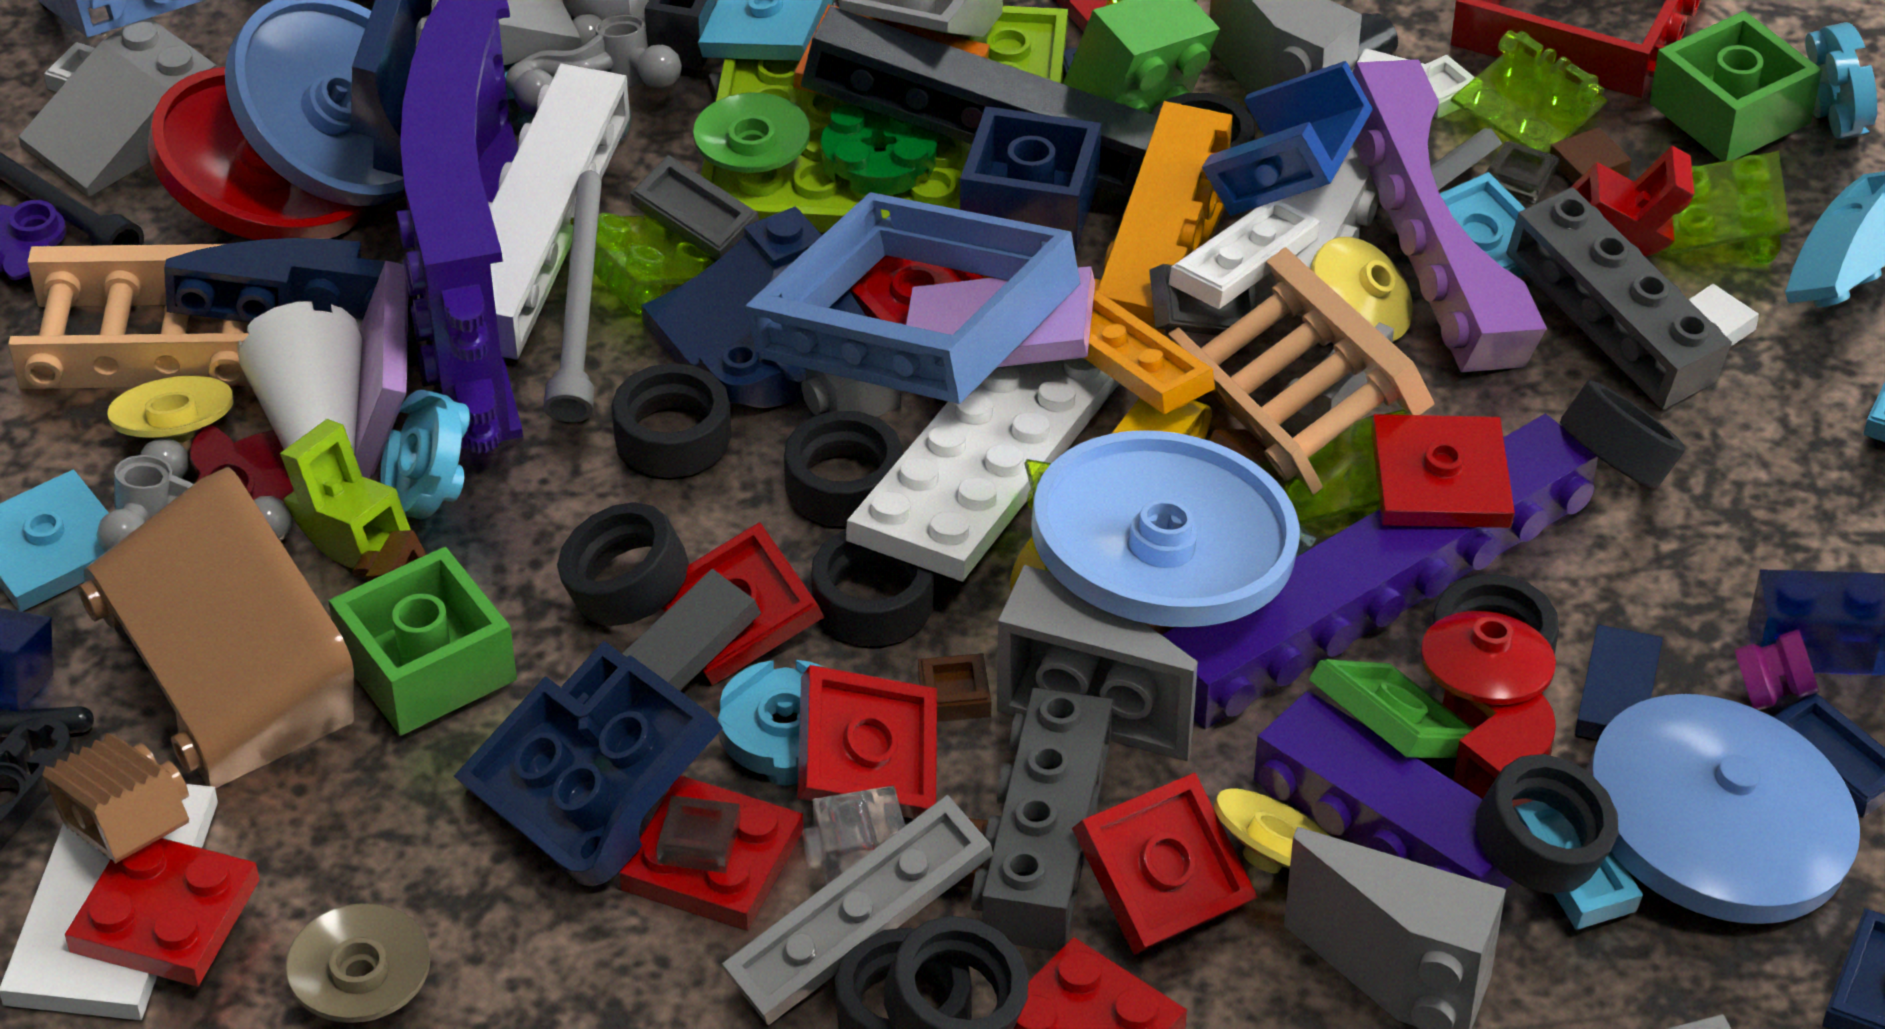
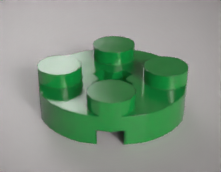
M843 104L835 107L830 114V123L824 128L821 135V164L824 172L833 181H835V173L841 178L849 180L850 190L867 195L872 192L882 195H894L906 192L916 187V177L924 174L926 170L929 177L936 167L937 137L934 131L853 104ZM874 148H884L886 151H874Z

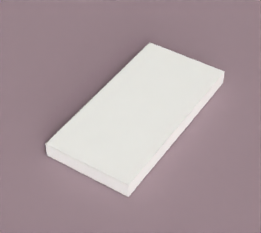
M186 784L189 797L182 800V803L188 814L189 823L162 838L202 848L218 804L216 790L212 786ZM64 823L0 985V997L3 1006L142 1020L157 978L156 975L69 952L64 934L110 860L107 855L104 856L96 847L93 848L91 843L88 844L85 839L83 840L81 836H77L70 828L67 829Z

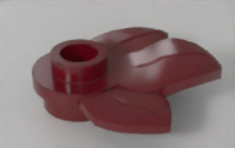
M208 425L198 433L191 444L190 461L199 475L197 482L201 478L229 467L239 477L253 500L259 496H274L284 502V498L294 491L280 455L284 448L274 430L254 434L233 443L220 429L213 425Z

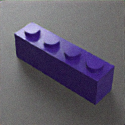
M1307 690L1257 736L1253 780L1260 784L1272 797L1285 800L1316 820L1328 833L1339 835L1350 843L1503 889H1507L1514 882L1503 875L1486 857L1476 835V811L1482 801L1480 797L1416 757L1404 756L1373 730Z

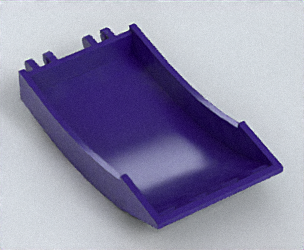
M438 0L425 21L411 61L403 99L400 145L407 210L396 211L403 249L413 247V251L406 252L407 258L403 259L409 295H420V299L413 300V305H410V314L416 342L426 341V345L420 346V350L416 351L422 386L434 385L435 390L430 392L447 395L454 402L463 403L468 406L470 420L467 431L462 438L461 449H471L472 452L475 451L480 454L481 452L487 453L488 451H493L496 447L498 448V444L501 441L523 438L521 421L504 358L501 356L490 264L503 262V257L488 202L494 201L499 190V179L504 164L506 162H513L518 151L509 118L499 19L510 17V10L507 0Z

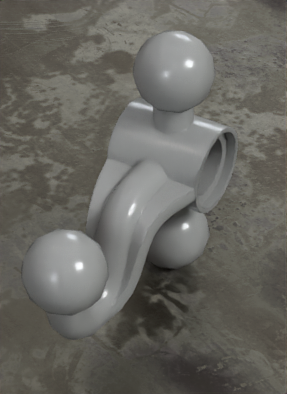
M584 14L572 20L581 37L582 47L568 51L546 50L531 54L511 66L506 74V83L508 89L513 92L517 105L525 112L536 114L540 90L543 85L551 84L560 63L627 75V87H634L645 83L648 87L654 89H665L672 86L680 77L682 64L679 55L671 47L665 45H652L648 47L645 22L640 17L617 15L602 20L596 15Z
M156 438L146 444L141 450L140 455L128 457L115 466V510L100 520L96 534L99 546L104 552L108 551L194 485L182 479L187 474L189 457L187 450L179 442L171 438ZM259 496L254 502L279 540L282 541L290 533L293 523L289 509L282 500L274 496Z

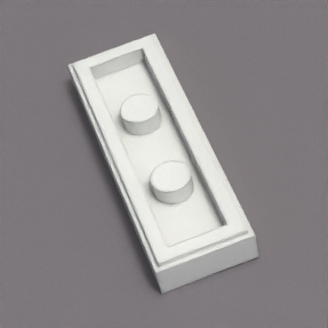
M1279 200L1259 206L1171 266L1168 284L1220 309L1272 271L1266 261L1284 247L1296 255L1317 240L1321 221Z

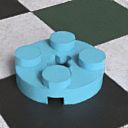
M1844 22L1808 33L1805 38L1808 59L1822 69L1813 112L1816 118L1827 117L1832 133L1837 139H1849L1867 135L1870 131L1866 126L1875 125L1877 118V91L1872 65L1860 67L1855 52L1856 49L1865 48L1859 32L1852 24Z
M417 390L405 399L399 412L409 414L404 422L402 431L392 429L383 450L381 483L396 488L406 517L425 519L439 508L443 500L454 502L461 493L464 483V470L461 465H458L462 438L469 425L470 412L466 404L454 402L447 395Z
M774 660L754 664L735 675L723 689L720 698L718 723L723 729L719 732V738L724 749L737 763L756 773L766 774L768 779L777 785L787 786L798 783L801 676L809 665L823 667L810 661L795 660L796 669L787 667L774 669ZM794 712L798 714L797 720L791 723L774 722L772 716L775 713L784 717Z

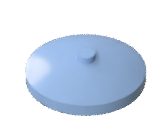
M1164 431L1112 433L1090 439L1070 448L1054 460L1043 473L1037 485L1031 518L1032 538L1041 560L1054 577L1071 592L1086 602L1114 615L1137 622L1169 627H1199L1221 624L1239 619L1264 607L1280 593L1288 582L1294 568L1300 538L1298 517L1291 500L1277 481L1265 470L1243 455L1222 445L1194 436Z

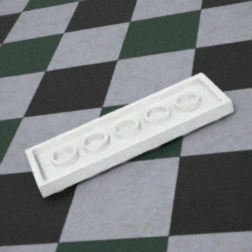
M1084 358L997 367L961 404L949 401L848 518L846 541L963 582L1036 490L1043 473L1049 465L1067 451L1119 383Z

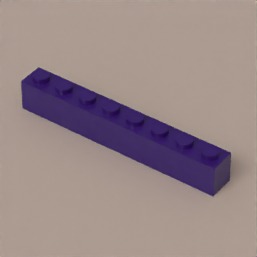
M1545 413L1503 437L1515 511L1511 528L1382 525L1379 509L1297 556L1288 582L1280 593L1264 607L1229 622L1199 627H1174L1162 634L1163 637L1198 661L1194 720L1206 730L1227 716L1239 715L1254 700L1278 686L1291 684L1303 671L1328 656L1334 657L1341 654L1353 641L1373 629L1390 625L1402 612L1425 598H1434L1440 595L1449 584L1472 570H1481L1487 567L1496 556L1519 542H1528L1534 539L1543 528L1566 514L1579 512L1588 504L1593 496V484L1598 457L1581 445L1560 424Z

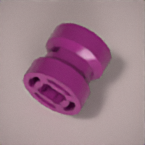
M1799 629L1779 635L1775 644L1760 647L1753 643L1734 649L1754 709L1763 710L1773 707L1779 697L1789 694L1802 698L1819 693Z

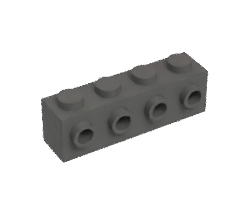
M1571 187L1518 213L1506 254L1662 410L1717 382L1732 341L1575 188Z
M1033 687L1027 714L1015 713L1009 751L1017 755L1014 765L1003 763L997 790V804H1003L1004 809L1002 816L990 815L985 838L991 844L993 856L989 869L977 868L971 897V909L982 911V922L1002 932L1013 945L1059 952L1068 942L1086 859L1072 827L1081 820L1096 814L1111 745L1113 699Z

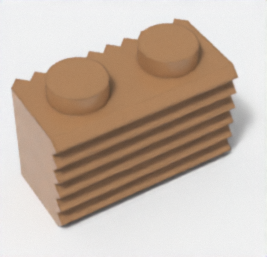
M106 733L103 742L94 740L91 748L82 746L79 755L70 753L67 762L58 759L55 768L45 766L42 776L67 829L70 828L77 836H81L83 840L85 839L88 844L91 843L93 848L96 847L98 851H101L104 856L107 855L109 860L112 859L114 863L121 861L189 823L188 814L182 803V800L189 797L188 788L183 777L172 762L166 761L159 765L150 750L143 743L132 747L117 736Z

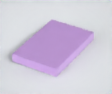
M385 261L359 329L362 337V354L354 455L362 476L369 479L375 473L405 398L407 385L408 287L404 265Z
M1091 266L1078 268L1081 284L998 367L1077 359L1088 356L1095 280ZM986 278L913 287L906 325L953 335L1008 280Z

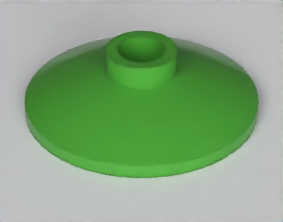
M741 93L722 98L706 107L695 121L693 136L698 152L710 163L730 171L755 173L773 170L795 160L808 145L810 126L805 113L796 104L785 98L766 93Z

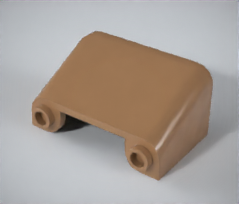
M229 467L201 478L84 568L85 583L78 585V593L85 610L94 622L104 619L111 628L119 625L123 627L176 712L179 733L171 737V742L179 762L187 773L197 770L206 786H212L216 789L354 722V669L344 639L239 477Z

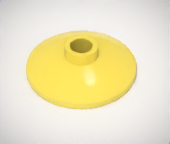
M1353 237L1334 238L1325 243L1316 252L1311 263V270L1374 327L1380 322L1394 328L1393 342L1406 333L1413 316L1412 297L1403 275L1387 255L1372 244Z
M205 376L169 377L147 382L124 392L110 404L107 415L112 428L120 433L144 438H171L179 443H183L193 438L195 431L223 417L233 405V394L229 385L215 378Z
M1237 788L1225 789L1219 792L1213 804L1220 821L1238 841L1245 845L1243 850L1245 859L1255 867L1269 873H1278L1282 866L1290 869L1293 836L1297 827L1330 836L1323 828L1304 814L1278 800L1257 792Z

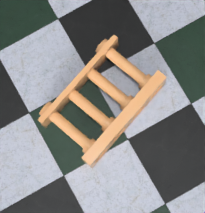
M224 244L31 246L28 267L38 307H45L39 336H10L8 346L19 389L134 388L147 382L176 376H205L221 380L229 386H251L240 366L237 352L239 340L243 343L248 336V322L224 319L221 333L186 334L189 315L169 313L165 308L161 334L125 335L131 306L166 305L164 266L167 258ZM105 306L100 335H64L70 307Z
M1284 247L1266 261L1278 283L1271 288L1272 296L1202 348L1191 340L1179 327L1168 334L1173 342L1213 368L1215 389L1210 391V393L1267 448L1264 453L1277 473L1287 482L1295 476L1314 495L1323 488V485L1310 464L1309 457L1382 403L1390 406L1396 401L1410 415H1421L1435 403L1414 362L1288 248ZM1299 313L1303 315L1302 320L1304 323L1232 377H1229L1219 367L1221 363L1287 314L1292 318ZM1329 342L1334 344L1335 353L1264 406L1260 407L1249 396V394L1316 344L1320 343L1322 346L1327 345ZM1362 371L1367 374L1366 379L1368 382L1295 437L1292 438L1280 426V424L1350 372L1355 376Z

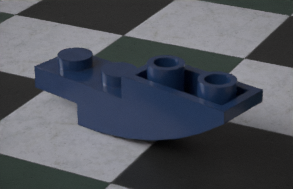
M264 239L199 249L166 259L164 266L166 309L169 313L250 323L254 318L274 307L294 302H312L314 311L333 313L331 305L343 308L355 319L363 320L385 261L361 258V242L336 239ZM409 291L408 325H412L410 305H413V300L417 299V295L410 296Z

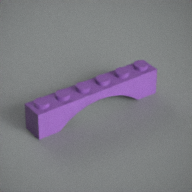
M1419 59L1357 62L1352 72L1373 108L1355 140L1358 145L1359 156L1362 163L1368 167L1378 189L1380 203L1388 211L1399 235L1400 247L1403 253L1409 257L1420 281L1421 293L1424 299L1430 303L1440 325L1444 344L1450 348L1461 372L1525 367L1547 330L1546 325L1526 283L1500 266L1473 242L1453 218L1439 194L1430 168L1428 151L1431 120L1438 107L1439 100Z

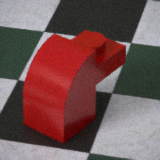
M1673 145L1635 181L1596 162L1571 186L1592 206L1596 207L1611 225L1641 251L1644 257L1656 254L1675 242L1672 216L1683 212L1695 195L1691 155Z
M1445 690L1443 705L1474 728V730L1459 740L1453 781L1481 799L1484 798L1503 767L1517 758L1538 754L1551 756L1556 731V720L1550 703L1542 693L1535 698L1521 703L1490 705L1469 701ZM1512 800V805L1515 808V806L1528 803L1533 800Z

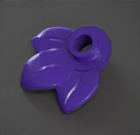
M30 200L14 208L0 205V273L4 271L7 277L14 281L30 276L28 258L31 246H56L63 240L66 234L65 221L52 204L43 200Z

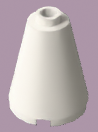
M294 302L274 307L254 318L247 326L248 336L243 343L240 340L238 342L237 352L240 366L284 450L325 419H329L344 425L351 447L355 453L362 337L356 319L341 307L331 305L333 313L314 311L312 302Z

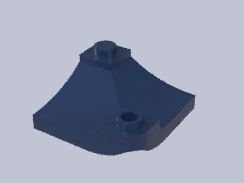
M375 0L352 65L351 132L374 138L373 169L403 177L400 145L403 99L411 61L421 30V20L423 17L430 15L436 0Z
M796 206L745 226L744 237L714 264L683 285L642 304L643 324L677 364L694 365L712 373L726 387L729 402L765 408L781 406L803 399L801 384L802 381L806 380V369L759 358V352L755 351L745 305L822 236L821 233ZM849 289L829 307L866 316Z
M603 640L561 687L545 676L459 769L454 777L470 793L532 842L575 881L582 885L594 886L613 878L643 846L639 839V828L647 812L723 727L711 713L633 656H624Z

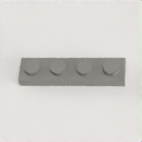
M946 795L723 962L724 970L765 1023L770 1025L836 975L843 956L853 947L882 930L897 929L992 857L991 844L950 796Z

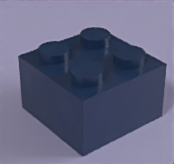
M985 106L960 178V210L1071 231L1076 252L1099 180L1101 123Z

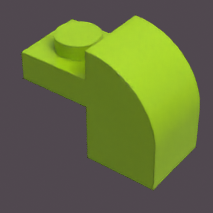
M325 419L280 453L294 489L291 494L284 498L287 508L307 538L320 551L337 563L354 569L364 552H380L391 531L411 530L396 488L362 476L343 424Z

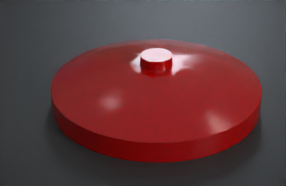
M225 67L212 68L185 77L169 88L156 105L147 142L150 162L156 176L178 203L195 216L219 229L252 240L284 238L330 239L355 227L366 217L372 206L344 205L319 198L290 183L272 169L253 149L235 120L226 92Z

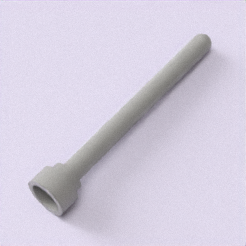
M592 170L582 172L578 178L560 369L554 372L553 377L545 385L543 406L545 413L551 418L569 423L588 419L593 413L595 388L589 381V376L584 372L602 182L599 174Z

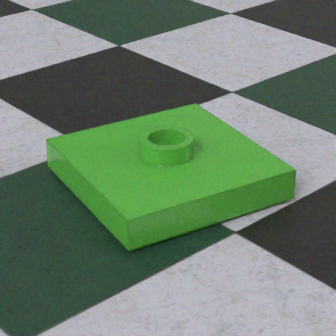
M1320 660L1308 679L1406 757L1457 758L1459 740L1474 730L1467 722L1390 663Z

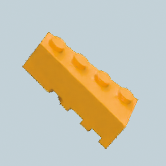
M1164 101L1132 194L1125 208L1115 241H1111L1108 246L1102 279H1094L1097 291L1154 329L1155 320L1149 269L1162 264L1174 265L1212 239L1225 209L1202 166L1209 155L1230 148L1231 114ZM1155 329L1171 339L1168 333L1172 330Z

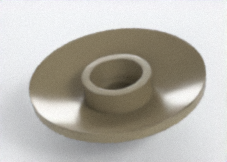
M372 903L346 905L318 916L308 923L295 937L286 959L288 984L297 1001L308 1011L319 1017L345 1023L378 1019L400 1009L419 992L430 968L429 945L421 927L411 917L397 909Z

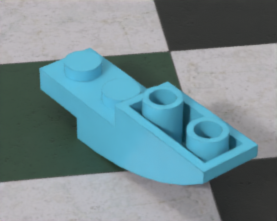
M1885 171L1860 176L1831 202L1818 219L1804 242L1794 264L1785 290L1788 303L1814 301L1815 307L1832 306L1850 298L1849 290L1854 286L1871 282L1882 275L1881 268L1885 266Z

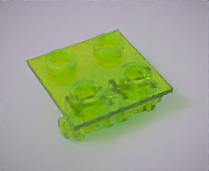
M1509 30L1503 36L1498 46V49L1504 52V54L1452 96L1451 102L1543 160L1550 154L1551 144L1567 139L1604 107L1608 100L1602 97L1604 88L1597 84V76L1588 74L1574 64H1570V60L1566 57H1561L1554 64L1557 55L1555 50L1548 48L1542 53L1544 46L1530 38L1529 34L1524 31H1520L1517 34Z
M1779 152L1749 155L1740 159L1703 166H1692L1695 195L1683 212L1672 216L1675 242L1670 245L1671 254L1743 241L1747 255L1759 264L1772 262L1781 250L1779 234L1791 232Z
M601 213L598 215L593 273L603 284L607 285L612 293L619 295V298L635 314H642L641 305L660 297L663 285L684 284L714 264L710 259V255L645 213L644 215L618 216L611 213ZM574 217L570 220L571 225H574Z
M1400 409L1386 414L1408 415V412ZM1373 415L1357 421L1308 458L1323 485L1322 489L1313 495L1295 476L1288 482L1286 481L1284 491L1294 506L1299 526L1353 511L1357 513L1360 519H1363L1380 509L1371 436Z

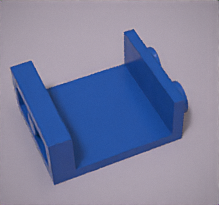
M1346 61L1247 94L1244 102L1265 137L1209 155L1202 169L1230 216L1328 185L1335 177L1373 108Z

